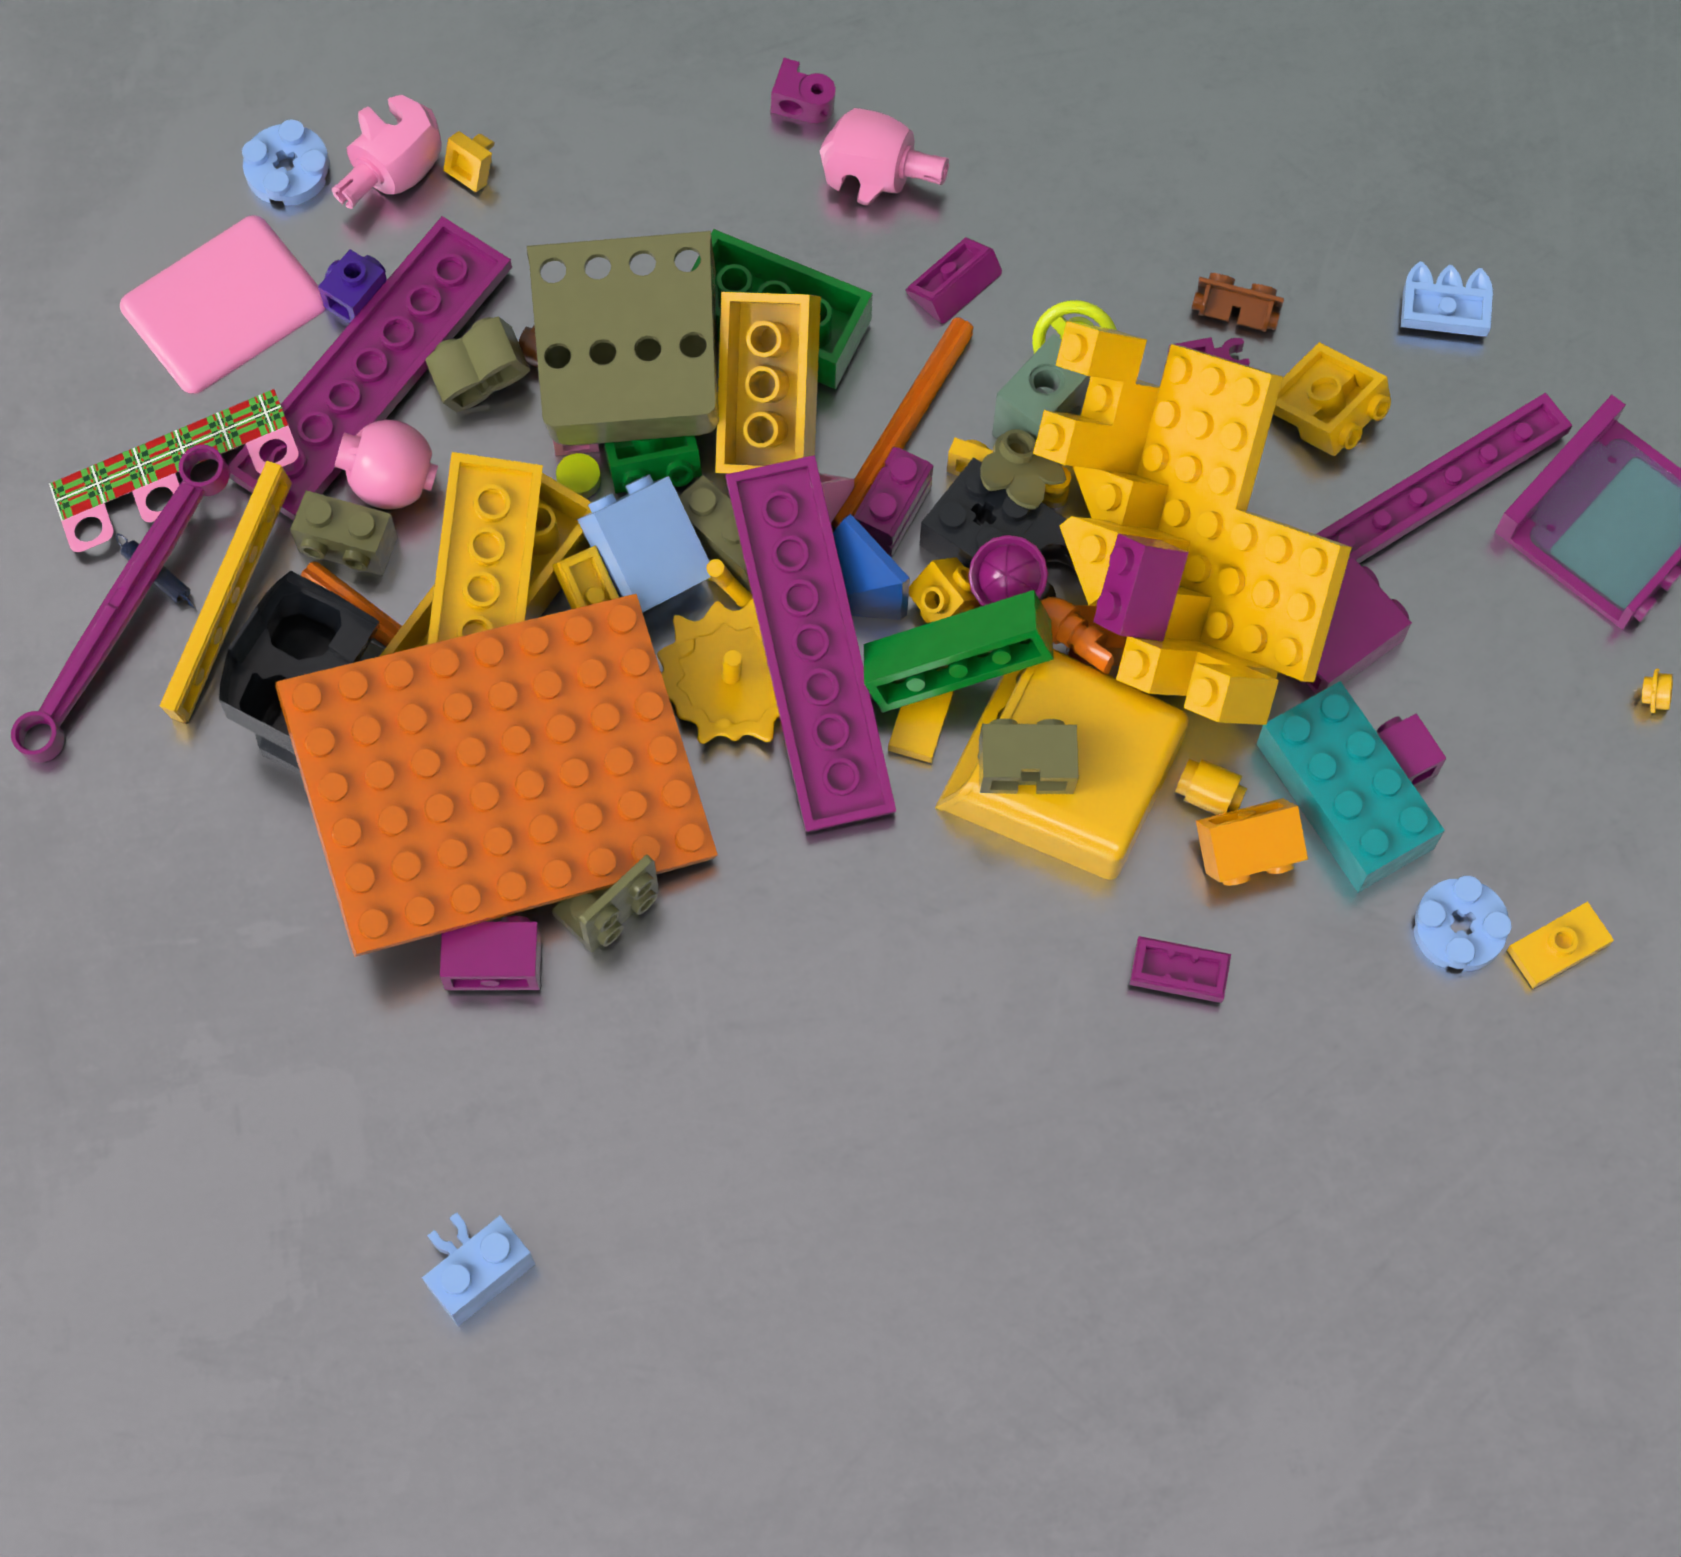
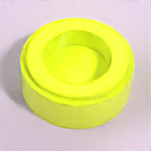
M574 453L566 456L559 462L556 468L557 482L582 497L589 498L600 487V468L591 456L583 453Z

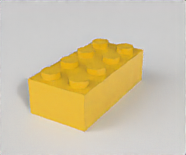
M721 292L718 377L719 422L717 424L715 473H734L815 455L821 296Z

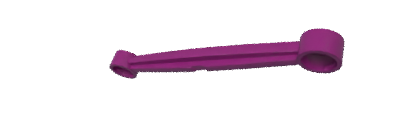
M196 445L189 448L182 455L179 461V473L183 481L150 527L70 654L39 711L27 712L21 715L13 724L11 730L12 743L28 760L44 763L54 759L61 752L64 745V733L60 725L91 682L143 601L203 496H213L221 492L227 485L230 477L229 467L214 447ZM205 459H213L219 463L218 470L211 479L205 482L191 480V470L198 462ZM35 725H50L52 733L48 743L38 750H26L24 747L26 733Z

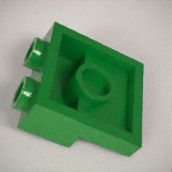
M695 436L604 443L615 494L621 492L628 493L626 485L649 474L653 482L669 476L673 486L678 487L689 484L695 477L702 476L699 450Z

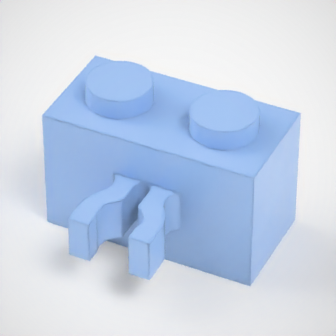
M457 1212L449 1219L458 1229L457 1238L462 1244L458 1249L451 1241L442 1240L435 1230L427 1235L437 1250L449 1256L424 1275L422 1279L457 1326H460L535 1265L530 1251L501 1215L471 1239L469 1238L468 1228Z

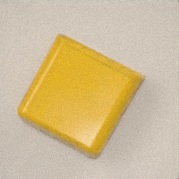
M1053 648V660L1001 676L935 808L940 811L944 810L1099 877L1112 880L1121 873L1182 746L1189 719L1183 710L1137 688L1117 681L1116 678L1104 674L1100 670ZM1022 674L1018 683H1016L1017 677ZM1002 712L999 719H1013L1018 724H1037L1045 719H1058L1063 721L1065 725H1077L1079 778L1074 794H1036V785H1018L1017 794L980 793L978 754L982 724H990Z

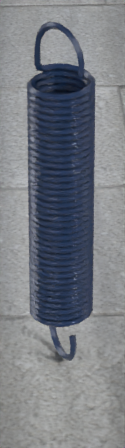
M116 534V540L121 547V555L129 561L139 543L135 540L128 542V539L123 535ZM118 535L126 540L123 546L118 540ZM163 566L153 583L175 603L187 600L190 606L196 608L188 599L191 589Z

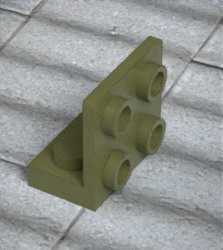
M646 854L612 887L560 901L552 909L553 916L591 953L601 944L604 947L610 945L624 929L622 924L635 912L638 915L644 913L655 902L657 898L656 892L659 888L654 860Z

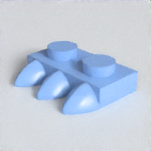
M1418 262L1410 270L1403 288L1401 327L1487 337L1491 329L1493 288L1489 276L1482 268H1478L1469 277L1466 287H1463L1458 271L1453 265H1448L1438 276L1436 284H1433V277L1428 267L1423 262Z

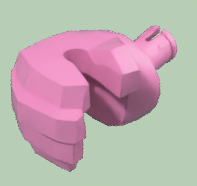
M404 95L387 99L389 111L397 119V125L385 124L370 107H366L358 112L362 134L347 147V155L354 168L332 188L333 195L342 205L348 199L345 205L347 208L352 209L372 187L385 194H398L415 186L422 180L437 161L442 148L439 126L430 108Z
M859 108L852 109L838 120L832 131L825 138L820 149L827 184L840 191L846 176L854 175L861 184L857 202L865 206L871 204L882 192L896 194L901 192L907 177L943 185L949 170V158L915 151L914 132L906 125L883 113Z

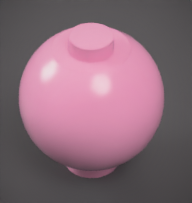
M397 420L373 422L366 425L355 436L344 433L334 465L336 468L345 470L349 486L361 500L376 508L388 510L403 508L414 503L420 498L422 489L431 491L438 465L430 463L433 453L425 437L411 425Z

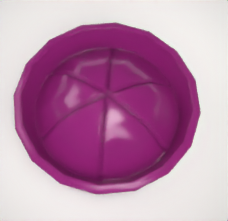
M1005 535L991 539L978 549L971 560L968 577L972 593L978 602L984 606L1034 590L1038 598H1040L1046 588L1048 571L1045 558L1037 546L1023 537Z

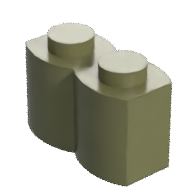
M499 316L478 320L462 338L441 342L436 346L435 351L425 359L442 402L455 412H461L479 404L490 396L493 391L515 383L530 371L512 326Z

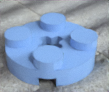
M286 120L279 125L262 130L245 143L242 148L243 171L248 186L263 201L271 203L270 199L283 201L284 206L302 204L315 197L326 183L325 176L330 168V161L325 144L315 132L303 127V124L297 120ZM283 159H294L292 161L294 168L289 171L284 167L275 168Z
M1462 876L1458 879H1447L1439 882L1425 893L1416 910L1414 937L1422 953L1434 964L1446 969L1449 966L1455 969H1463L1462 972H1472L1484 968L1494 961L1503 949L1512 927L1507 909L1501 898L1491 888L1481 884L1477 878ZM1453 915L1466 916L1472 922L1469 926L1472 933L1467 935L1463 930L1455 933L1451 929L1455 921Z

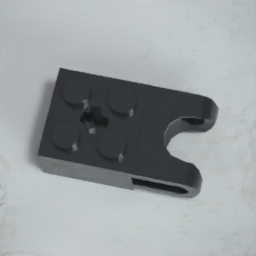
M974 457L921 522L919 545L939 559L957 557L964 567L970 569L971 560L982 545L993 538L1005 535L1025 538L1037 546L1046 562L1058 561L1075 569L1059 526L1067 519L1043 502H1041L1037 509H1028L1012 501L1006 489L987 490L980 477L982 462ZM1046 582V588L1039 598L1040 600L1056 597L1054 587L1049 582Z

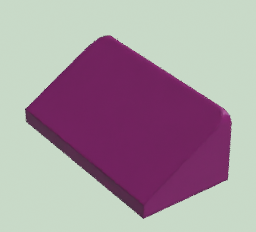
M966 237L905 290L935 320L944 324L1001 275L1002 269L994 249Z

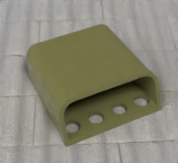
M711 231L527 246L542 417L553 441L561 445H585L704 435L717 428L719 405L715 299L716 266ZM685 250L697 252L701 257L698 268L690 272L679 270L675 265V259L679 253ZM639 254L651 255L656 260L654 270L644 276L633 273L630 269V264L635 256ZM601 257L610 262L611 270L606 277L593 279L586 274V265L593 258ZM551 261H559L566 267L564 278L556 283H548L541 277L543 266Z

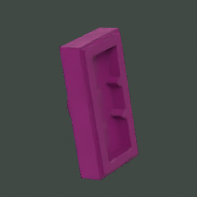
M1138 936L1129 985L1222 1003L1225 996L1231 954Z

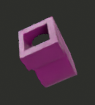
M783 58L771 92L770 113L816 124L827 121L834 113L836 87L832 79L820 73L809 75L800 73V62Z

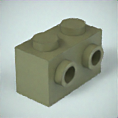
M307 490L290 528L300 553L311 558L325 559L343 564L357 571H368L382 576L398 538L390 513Z

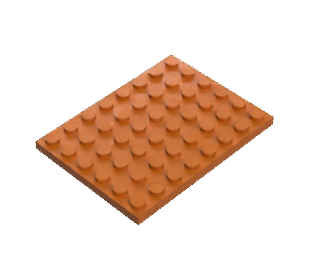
M637 594L276 682V691L354 957L612 887L646 854L654 860L656 874L711 860L718 855Z

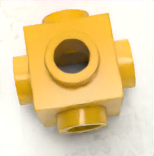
M957 557L932 560L909 586V596L919 607L921 617L927 624L981 606L971 591L968 577L970 569L964 567Z

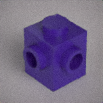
M349 249L341 260H335L329 266L325 279L318 286L324 307L350 324L386 282L384 266L372 256L365 255L363 257Z

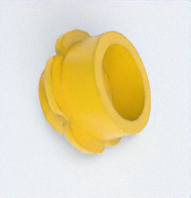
M1657 668L1654 670L1653 677L1644 676L1642 703L1651 704V713H1656V709L1670 710L1673 674L1660 673V669Z

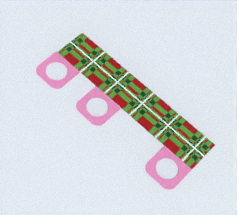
M275 389L49 483L71 550L83 552L108 541L113 536L114 530L105 503L127 493L133 492L141 518L146 522H154L161 511H152L147 507V495L158 487H167L173 494L179 487L175 474L179 472V461L182 455L193 446L209 445L222 454L246 444L256 471L261 473L266 463L260 458L259 454L262 445L269 440L280 439L286 443L287 453L276 464L284 467L293 463L298 458L299 452ZM96 517L102 522L100 535L94 540L87 542L77 539L75 536L76 525L84 518Z

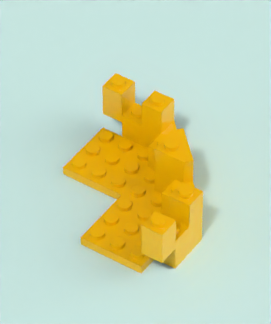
M1067 321L1055 366L1091 376L1081 415L1044 410L1033 454L1063 465L1072 466L1091 518L1071 516L1059 525L1088 605L1097 606L1108 571L1110 555L1114 549L1118 533L1162 540L1189 552L1164 640L1156 641L1127 636L1116 680L1149 694L1187 696L1184 704L1185 709L1219 723L1267 725L1279 682L1276 679L1278 672L1302 682L1315 681L1352 548L1247 511L1283 376L1191 348L1171 344L1160 386L1137 379L1147 339L1113 329Z

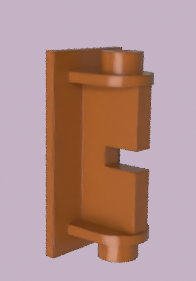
M1210 273L1209 279L1199 277L1198 286L1206 289L1204 294L1195 293L1191 309L1198 310L1200 316L1228 322L1232 307L1241 308L1237 325L1261 330L1262 332H1266L1267 328L1276 330L1280 313L1272 312L1273 306L1282 308L1284 298L1276 296L1277 289L1255 283L1252 284L1251 290L1235 286L1234 278L1218 273Z

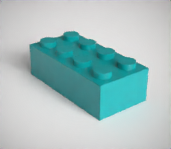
M1341 681L1267 722V725H1263L1256 745L1357 893L1435 849L1445 831Z

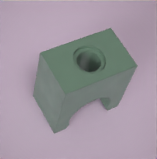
M1054 333L997 393L992 431L994 437L998 438L1012 429H1020L1029 433L1036 441L1044 410L1062 413L1072 411L1076 415H1081L1091 376L1055 366L1062 339ZM1037 388H1041V389L1044 390L1046 393H1042V392L1038 391Z

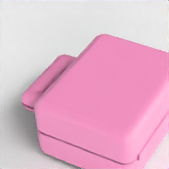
M256 215L245 217L125 294L120 301L122 314L182 390L187 393L203 391L326 309L322 302L318 284L262 217Z

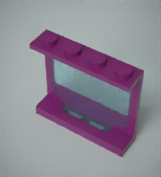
M1611 394L1504 512L1495 533L1623 630L1633 618L1641 622L1658 602L1652 596L1660 587L1669 591L1681 576V468L1618 422L1626 404Z

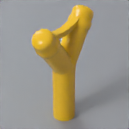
M713 559L707 564V573L711 576L708 579L720 586L739 607L744 608L752 599V593L731 574L719 559Z

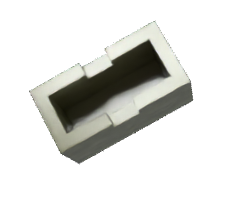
M996 719L991 721L990 724H982L979 736L980 793L1017 794L1018 785H1036V794H1074L1079 778L1077 725H1065L1063 721L1058 719H1045L1037 724H1018L1013 719Z

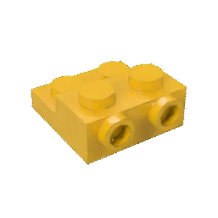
M1319 342L1283 377L1273 414L1297 426L1302 440L1335 457L1343 448L1350 450L1358 444L1362 436V429L1372 419L1380 421L1388 413L1391 397L1387 376Z

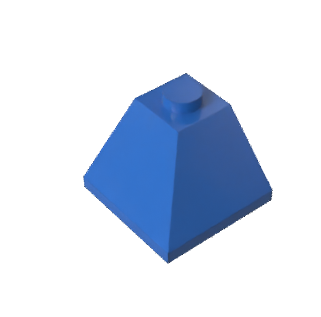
M851 514L848 515L833 532L851 615L856 617L902 620L907 616L910 578Z

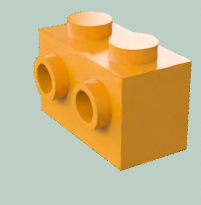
M1284 798L1196 820L1206 874L1218 882H1223V885L1231 886L1248 882L1251 874L1266 871L1268 874L1288 872L1294 869L1293 863L1308 860L1299 808Z

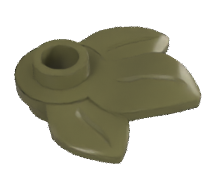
M1012 429L1000 435L994 443L993 453L983 459L980 467V477L987 490L1006 489L1012 501L1028 509H1037L1044 499L1045 484H1062L1066 481V476L1060 463L1033 454L1036 444L1035 439L1029 433L1020 429Z

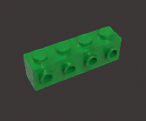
M1031 590L865 643L864 684L881 711L886 712L1053 660L1051 619L1036 592Z

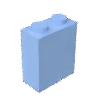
M650 474L626 485L629 494L617 500L613 493L608 494L588 504L591 513L577 519L590 547L596 545L619 598L637 594L642 613L711 577L706 569L710 561L669 476L654 482Z

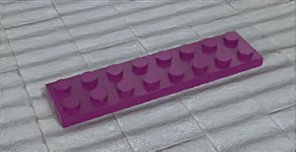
M440 217L280 404L299 452L298 458L293 463L282 467L292 484L281 507V513L294 521L306 490L323 494L343 470L334 467L343 434L348 433L355 436L366 425L386 419L428 369L425 359L435 351L438 344L455 337L512 269L510 258L445 217ZM280 439L269 440L262 445L259 453L260 458L264 462L276 463L285 457L287 445ZM245 445L228 465L230 471L229 478L253 493L261 473L256 471L248 448Z
M815 455L725 474L805 832L808 833L896 813L870 693L864 684V667Z

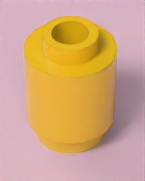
M1189 758L1175 793L1185 796V802L1219 815L1227 813L1228 810H1238L1247 788L1239 785L1242 779L1241 775L1204 759H1201L1199 763Z

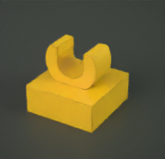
M458 131L448 138L443 171L474 192H478L487 185L492 161V153L488 150L494 147L495 142L483 134H478L473 139H470Z

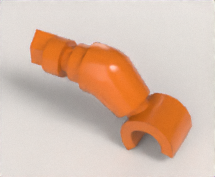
M1048 597L1040 600L1051 619L1053 643L1055 645L1062 643L1068 648L1074 646L1076 654L1104 674H1109L1115 660L1113 655L1104 649L1108 635L1094 625L1088 627V621L1080 616L1081 610L1072 603L1057 597Z

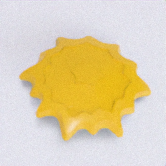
M753 598L744 608L733 611L725 608L719 601L714 602L705 616L699 621H692L680 615H674L675 642L659 650L657 657L663 667L661 674L669 700L675 705L678 718L697 725V740L701 744L707 743L715 736H724L732 741H737L746 735L756 737L764 742L773 740L774 724L776 719L779 718Z

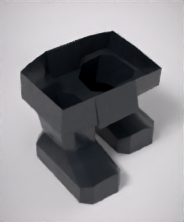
M290 570L265 593L228 647L219 689V701L226 717L255 733L262 756L301 776L276 691V682L379 657L384 648L371 641L379 629L380 621L339 595Z

